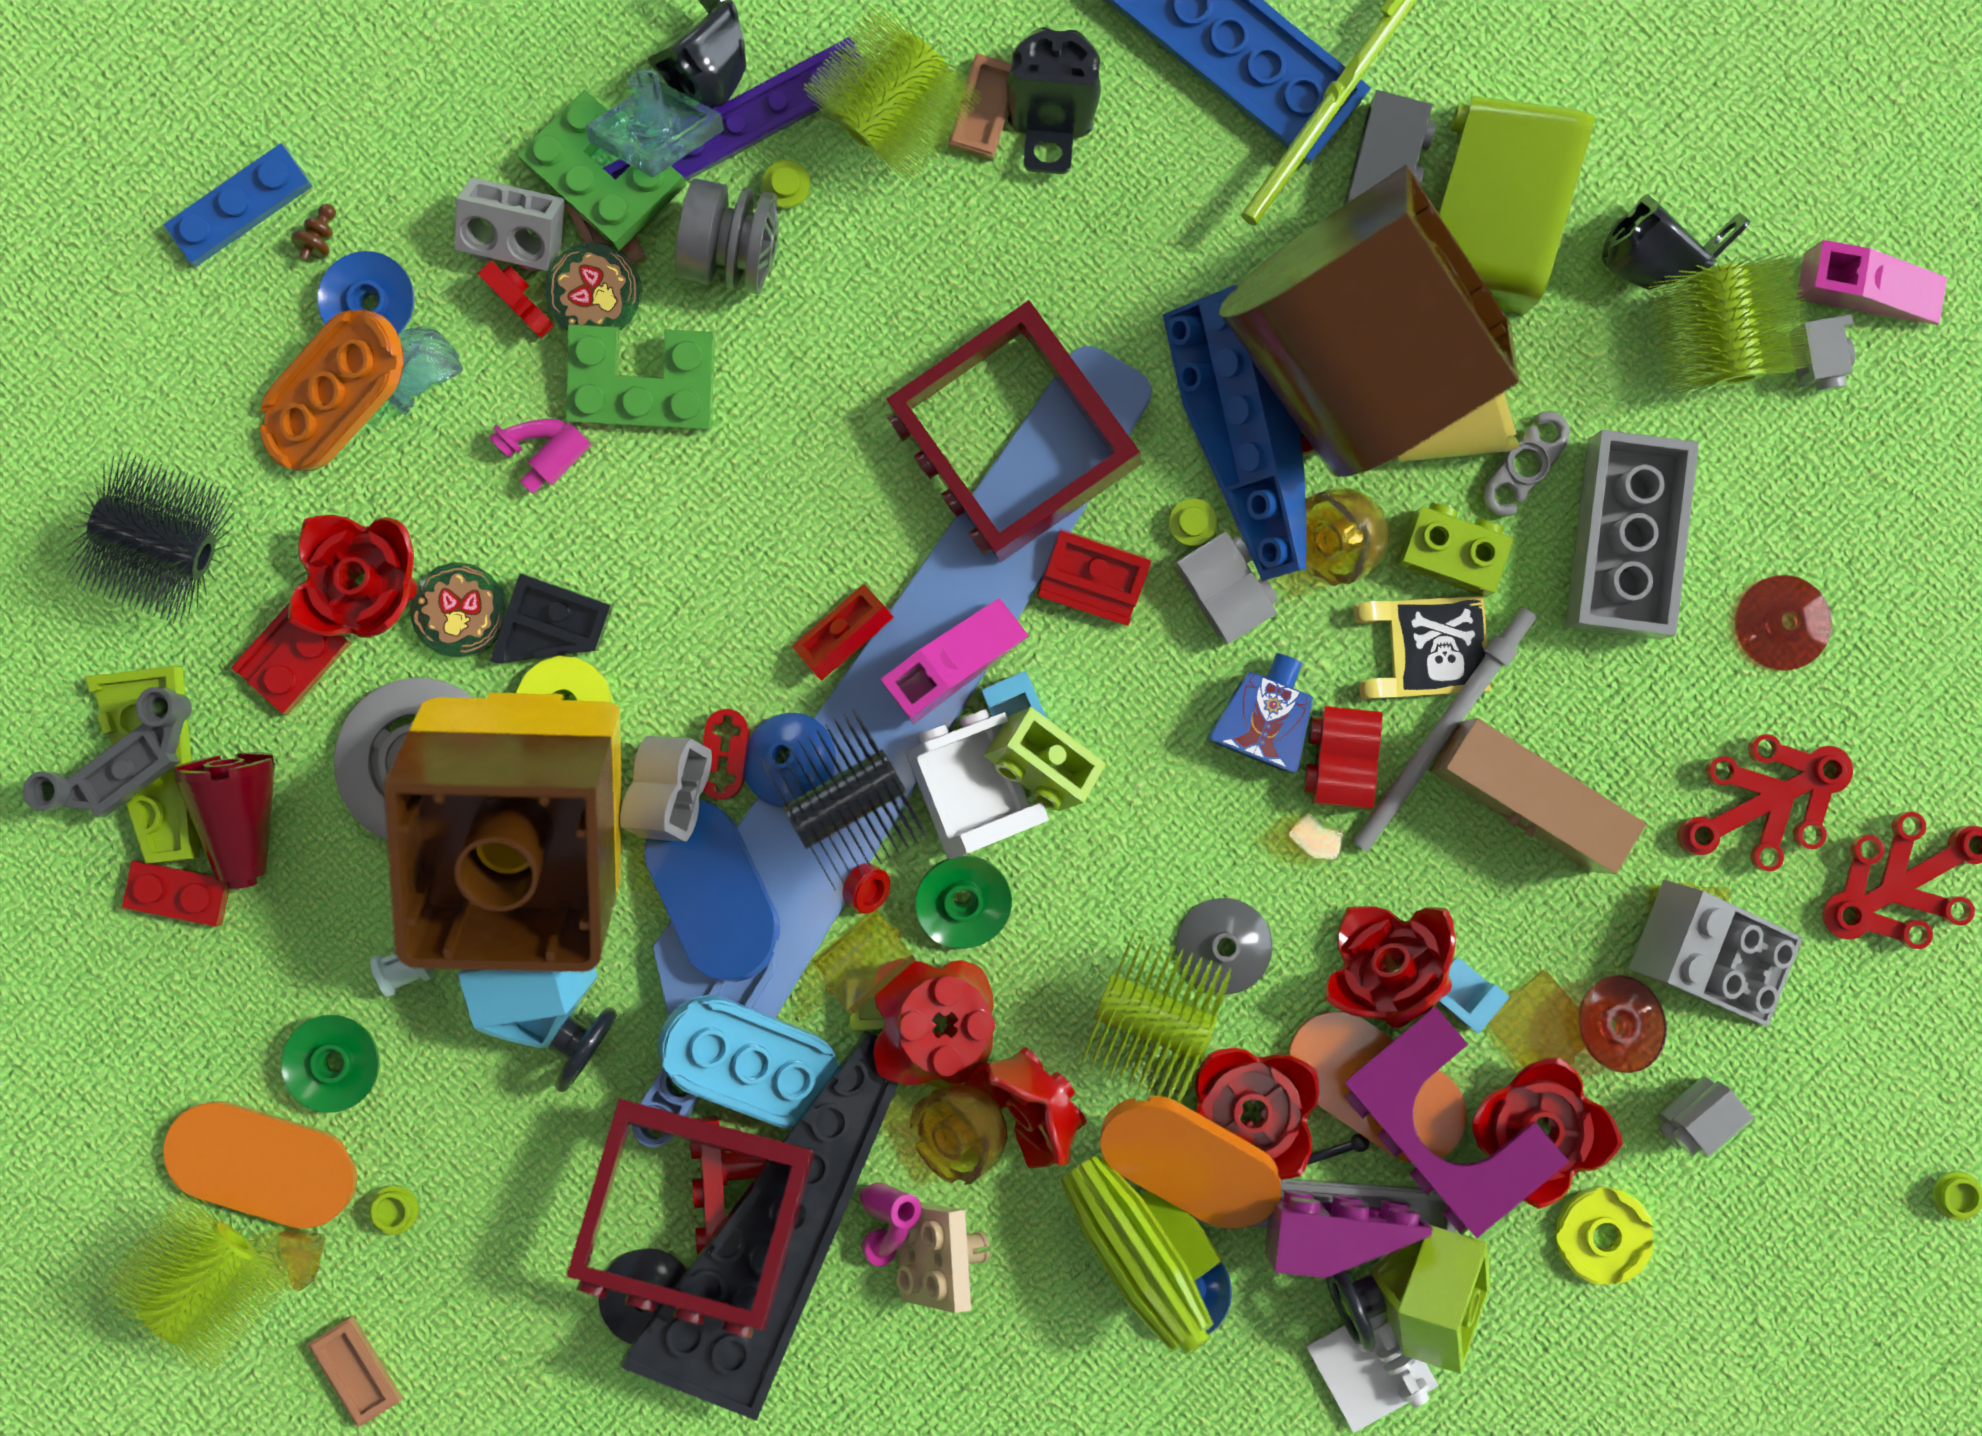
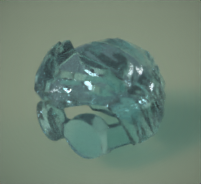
M411 327L398 334L403 350V370L398 386L387 402L403 415L411 411L410 408L414 405L413 395L417 396L432 384L445 382L463 371L459 361V354L442 334L431 327Z

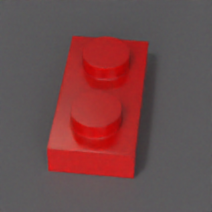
M863 583L793 644L792 648L822 681L833 670L840 667L865 642L875 636L894 616Z
M132 860L122 908L217 927L223 924L230 889L227 886V882H219L211 874L156 863H146L141 860Z

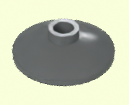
M1216 898L1199 904L1184 918L1176 938V953L1178 957L1183 949L1179 963L1182 970L1187 964L1191 953H1193L1186 975L1189 979L1194 973L1200 958L1203 956L1201 968L1196 977L1195 985L1197 986L1198 984L1200 985L1208 964H1210V961H1213L1208 974V980L1203 989L1208 991L1219 966L1222 967L1219 974L1220 977L1215 986V994L1219 992L1222 981L1231 968V976L1224 994H1234L1248 989L1263 976L1272 956V937L1264 918L1253 907L1232 898ZM1222 938H1230L1234 942V951L1229 956H1222L1217 951V944Z

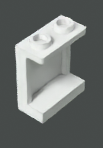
M986 709L960 719L962 728L951 733L948 732L946 725L919 734L921 744L905 751L947 859L970 853L1049 820L1042 802L1029 806L1021 783L1012 782L1002 777L995 770V764L983 756L999 731V725L1008 722L1005 712L989 717Z

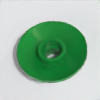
M967 855L945 859L934 865L923 876L915 896L916 914L923 930L936 942L958 949L977 947L993 939L1004 928L1012 908L1011 890L1003 873L989 861ZM959 890H967L971 893L969 899L965 902H957L953 899V896Z
M341 1015L318 1016L301 1024L288 1038L281 1058L282 1076L292 1096L302 1105L312 1110L326 1113L340 1112L360 1103L374 1087L380 1067L378 1048L371 1034L357 1021ZM331 1053L339 1054L343 1060V1065L339 1071L331 1069L328 1065V1057Z

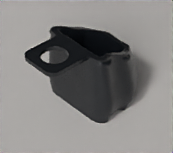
M698 0L706 11L648 58L650 67L663 77L668 89L681 101L694 108L710 111L726 104L747 68L744 38L737 8L732 0Z
M1045 27L1038 28L1020 41L1012 52V67L1006 84L1009 107L1008 123L1015 131L1026 133L1023 166L1030 172L1068 173L1071 169L1073 137H1084L1094 127L1093 119L1101 95L1099 78L1101 60L1093 45L1077 30L1056 31ZM1042 143H1054L1060 147L1062 156L1055 162H1043L1035 156V148Z
M1646 194L1638 200L1634 208L1620 219L1610 231L1604 242L1602 261L1613 275L1641 288L1651 290L1657 288L1651 286L1677 281L1654 282L1688 278L1665 276L1695 275V273L1679 271L1701 272L1705 270L1697 267V265L1707 269L1711 268L1716 263L1715 258L1748 227L1750 220L1741 213L1736 214L1702 246L1656 200ZM1732 228H1734V230L1723 241L1720 242L1724 235L1728 233Z

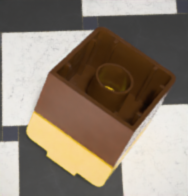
M489 692L487 698L437 697L424 701L384 781L394 942L398 959L406 966L412 968L554 972H587L594 969L599 964L621 881V741L619 706L603 701L563 700V694Z

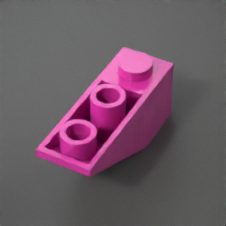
M1828 240L1820 241L1804 253L1800 278L1802 279H1799L1800 283L1798 284V287L1802 288H1798L1797 291L1800 292H1797V295L1800 297H1797L1796 300L1803 299L1801 301L1932 325L1940 324L1947 277L1871 248Z
M998 598L919 649L880 680L914 725L1022 643L1029 635L1002 600Z

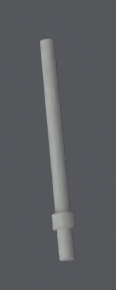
M1521 606L1500 636H1493L1483 650L1486 654L1484 659L1353 838V843L1366 852L1369 851L1502 666L1508 667L1518 653L1516 646L1537 618L1531 611Z

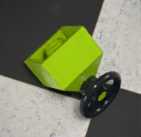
M1431 1226L1433 1228L1432 1236L1390 1252L1373 1269L1372 1274L1354 1282L1351 1281L1345 1270L1325 1278L1335 1307L1349 1335L1362 1352L1371 1353L1376 1345L1369 1319L1385 1313L1403 1356L1461 1374L1490 1290L1488 1242Z

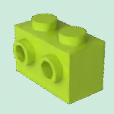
M1430 503L1429 508L1422 506L1416 510L1410 522L1396 566L1480 596L1487 597L1494 594L1514 538L1502 534L1503 527L1494 522L1476 519L1473 524L1456 518L1458 511L1442 504Z
M1032 707L1008 716V722L1002 724L983 755L995 764V770L1005 779L1021 783L1033 792V798L1037 803L1042 802L1044 807L1049 810H1057L1059 812L1084 803L1106 763Z

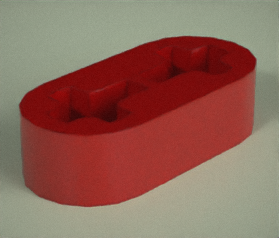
M720 709L712 713L707 719L704 729L703 746L709 748L712 752L710 773L719 771L721 757H728L727 773L735 775L734 784H727L724 792H718L717 784L710 782L708 778L703 791L709 797L718 800L735 797L742 790L745 782L744 768L747 745L750 738V725L746 717L732 709ZM726 717H732L733 725L740 727L741 732L739 736L731 737L729 752H722L723 738L715 734V726L723 725Z

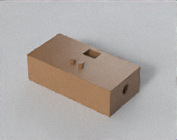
M1479 718L1461 722L1429 769L1433 774L1508 820L1507 823L1514 827L1517 825L1525 830L1524 833L1526 835L1538 838L1594 873L1617 874L1647 825L1646 822Z

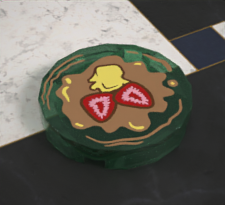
M589 241L569 247L554 260L546 275L545 297L550 313L561 327L567 331L569 324L617 326L619 331H621L633 321L641 306L643 286L640 276L637 274L636 268L632 265L633 263L629 257L610 244Z
M453 562L437 566L421 578L417 585V592L411 600L409 613L413 629L425 646L440 655L464 659L482 654L495 643L501 630L508 604L503 588L491 574L474 564Z

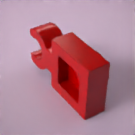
M491 260L477 273L541 339L555 327L551 320L523 293L530 286L510 265L502 271Z

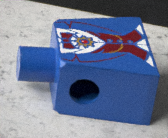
M1276 653L1267 677L1250 671L1247 672L1210 730L1206 741L1288 774L1296 773L1300 763L1313 696L1293 688L1303 663L1284 654Z

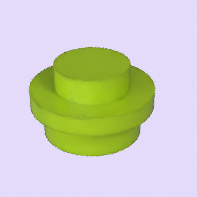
M780 160L773 163L766 170L763 177L764 192L777 195V207L785 209L797 207L809 195L811 188L810 177L806 169L798 162Z
M1197 498L1185 499L1179 502L1169 517V529L1172 536L1179 543L1189 547L1200 546L1208 542L1217 528V516L1214 509L1207 502Z
M1951 1171L1945 1173L1936 1181L1932 1194L1933 1202L1942 1215L1952 1220L1963 1221L1972 1218L1979 1212L1982 1207V1187L1975 1177L1962 1171Z
M387 1186L378 1191L372 1198L369 1206L370 1219L373 1225L385 1234H401L415 1224L419 1215L418 1200L414 1193L404 1186Z

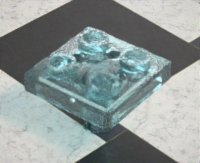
M647 69L637 71L636 76L631 75L628 82L632 90V96L585 125L589 142L651 177L665 171L670 165L694 149L701 147L706 141L724 130L720 113L662 83L656 71Z

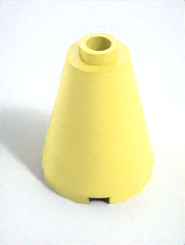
M1500 394L1429 439L1398 456L1400 462L1509 452L1519 448V442L1515 437L1517 435L1505 394Z

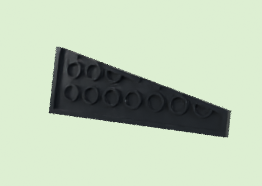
M864 1031L783 1140L784 1143L810 1149L815 1155L766 1331L754 1328L751 1338L722 1330L725 1320L705 1315L703 1325L673 1317L676 1307L662 1303L624 1354L620 1363L622 1369L757 1421L899 1084L889 1081L877 1073L873 1054L877 1035ZM769 1162L766 1163L673 1290L752 1311L791 1168Z

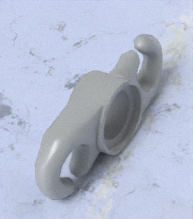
M1545 411L1538 413L1535 417L1538 424L1552 423L1556 426L1558 436L1554 441H1543L1539 437L1538 427L1535 425L1529 426L1524 438L1519 442L1520 447L1506 453L1503 460L1486 482L1483 502L1493 514L1507 517L1515 515L1517 512L1515 504L1503 505L1497 502L1495 498L1497 488L1505 485L1511 487L1514 491L1515 501L1518 503L1524 502L1528 491L1547 475L1568 444L1570 426L1566 419L1557 412ZM1530 451L1536 455L1539 461V469L1535 476L1524 477L1515 470L1514 458L1518 452Z

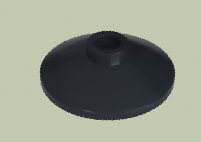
M643 1248L622 1255L606 1272L673 1290L687 1271V1268L680 1260L665 1251ZM608 1289L605 1298L598 1297L601 1316L614 1335L632 1344L662 1303L656 1302L654 1311H649L624 1304L627 1296L626 1293Z

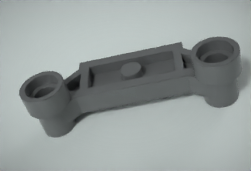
M151 687L144 690L136 703L137 715L143 722L140 726L71 777H64L57 772L33 773L27 778L23 786L25 802L32 809L38 811H52L61 807L91 809L95 817L108 816L180 762L175 753L184 721L189 718L192 712L191 701L187 696L177 694L169 688Z

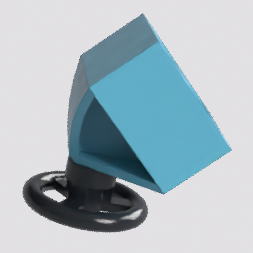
M595 968L587 972L462 969L458 973L475 1030L522 1045L538 1048L548 1047L549 1050L567 1061L555 1081V1088L559 1092L567 1091L575 1082L605 1038L617 1016L614 1008L607 1007L598 1015L590 1028L571 1016L598 977Z

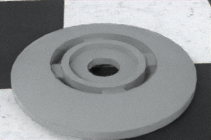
M409 678L391 682L364 697L353 708L343 723L334 753V770L337 786L345 805L352 815L366 829L377 836L387 840L384 781L412 724L401 726L393 732L390 731L389 725L399 718L417 714L421 704L432 698H474L461 688L430 678Z

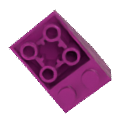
M1284 1190L1283 1197L1280 1198L1279 1203L1275 1204L1274 1212L1268 1217L1264 1254L1276 1273L1327 1278L1432 1236L1433 1228L1419 1215V1212L1411 1210V1204L1382 1200L1381 1208L1362 1205V1199L1353 1196L1333 1195L1332 1202L1313 1200V1193Z

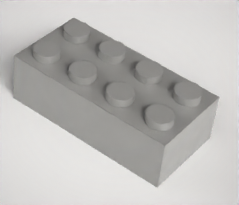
M1601 430L1588 438L1565 628L1657 640L1676 636L1699 442Z

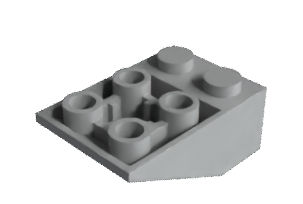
M1663 880L1628 969L1665 986L1768 1027L1803 937L1705 891Z

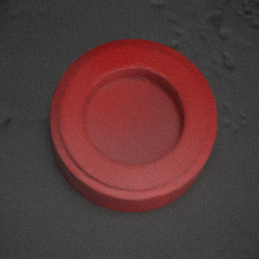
M868 863L859 865L862 873L858 867L854 868L850 872L854 880L849 874L844 882L845 885H843L842 896L845 903L861 914H869L877 910L885 902L890 890L889 875L872 863H870L872 869Z

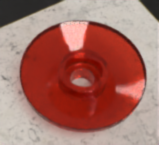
M1790 575L1772 576L1754 584L1741 598L1735 614L1736 636L1744 652L1759 665L1773 670L1786 671L1798 669L1814 661L1825 649L1832 630L1830 608L1822 593L1808 581ZM1786 612L1791 613L1796 619V625L1792 630L1786 629L1782 624V617Z
M1610 976L1594 983L1587 990L1581 1001L1578 1013L1580 1036L1589 1054L1600 1065L1618 1073H1633L1649 1067L1656 1061L1666 1041L1667 1024L1662 1005L1649 987L1629 976ZM1612 1019H1613V1020L1616 1022V1024H1617V1032H1616V1033L1614 1032V1030H1613V1028H1612V1025H1611V1020H1612Z

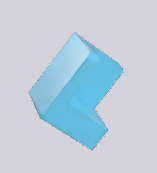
M1026 671L981 690L992 717L1003 712L1008 717L1032 707L1047 718Z
M1454 958L1449 971V976L1452 980L1451 991L1437 1003L1468 1030L1479 1034L1510 996L1496 984L1487 982L1463 960Z

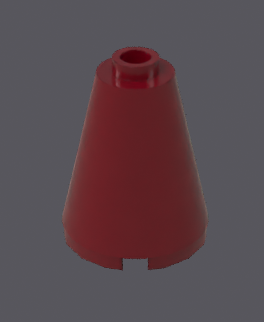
M245 752L237 753V758L221 760L220 755L190 761L177 766L176 770H174L175 782L216 880L227 882L229 889H240L256 885L258 883L257 877L264 875L267 868L275 776L273 754Z

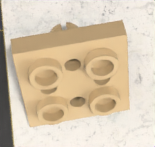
M920 1202V1218L915 1225L910 1227L905 1242L898 1248L899 1269L897 1272V1284L901 1291V1301L952 1313L971 1310L969 1264H980L988 1261L990 1251L977 1252L976 1249L989 1247L988 1238L981 1231L967 1235L964 1209Z

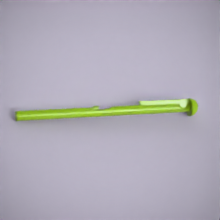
M1417 0L1386 1L1380 9L1384 14L1337 81L1330 83L1325 90L1322 102L1240 214L1244 221L1253 226L1257 225Z

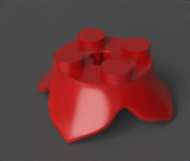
M334 514L304 519L298 542L299 559L307 571L308 577L304 583L294 589L289 600V622L300 629L321 636L355 634L360 638H372L390 629L398 621L407 603L414 598L417 592V584L412 578L414 550L406 526L400 521L389 517L377 518L367 527L359 525L348 517ZM363 573L365 577L360 585L356 579Z
M1377 906L1347 907L1337 933V948L1343 960V969L1333 972L1326 982L1325 999L1327 1002L1352 1016L1383 1020L1393 1028L1403 1027L1411 1020L1429 1012L1452 988L1449 971L1455 953L1456 934L1453 919L1448 909L1442 907L1423 908L1416 911L1410 920L1403 921L1388 909Z
M905 960L879 969L874 997L876 1008L885 1021V1027L876 1038L873 1050L875 1067L879 1076L904 1085H920L937 1079L949 1084H961L966 1081V1078L974 1068L987 1063L993 1047L995 1020L992 1016L994 1007L993 992L982 968L963 960L950 961L941 968L930 966L921 961ZM936 1014L946 1016L947 1026L943 1033L932 1032V1029L937 1026L932 1022Z
M1023 1047L1010 1058L982 1064L971 1071L963 1087L985 1102L998 1107L999 1110L1003 1107L1008 1108L1016 1119L1015 1135L1028 1168L1050 1167L1053 1164L1064 1166L1069 1163L1070 1149L1077 1131L1087 1123V1120L1080 1109L1070 1101V1098L1075 1095V1090L1062 1074L1055 1071L1050 1076L1043 1069L1039 1058L1027 1047Z
M1236 1047L1220 1049L1209 1053L1195 1076L1194 1088L1197 1096V1106L1194 1112L1267 1153L1274 1160L1280 1179H1291L1301 1176L1312 1152V1136L1307 1126V1117L1316 1107L1319 1097V1082L1316 1070L1308 1063L1291 1055L1274 1054L1260 1057L1253 1055L1245 1049ZM1249 1099L1253 1103L1257 1100H1261L1263 1103L1258 1110L1261 1118L1255 1123H1252L1249 1118L1242 1122L1239 1117L1244 1111L1241 1105Z
M1557 1057L1545 1058L1525 1066L1507 1086L1493 1091L1483 1099L1472 1120V1132L1477 1146L1487 1157L1496 1152L1530 1122L1534 1121L1537 1123V1119L1543 1117V1122L1551 1125L1550 1134L1547 1136L1569 1162L1524 1199L1526 1203L1538 1209L1561 1200L1570 1190L1572 1178L1576 1173L1594 1171L1606 1165L1623 1145L1620 1131L1613 1117L1601 1105L1589 1100L1584 1095L1583 1081L1577 1070Z

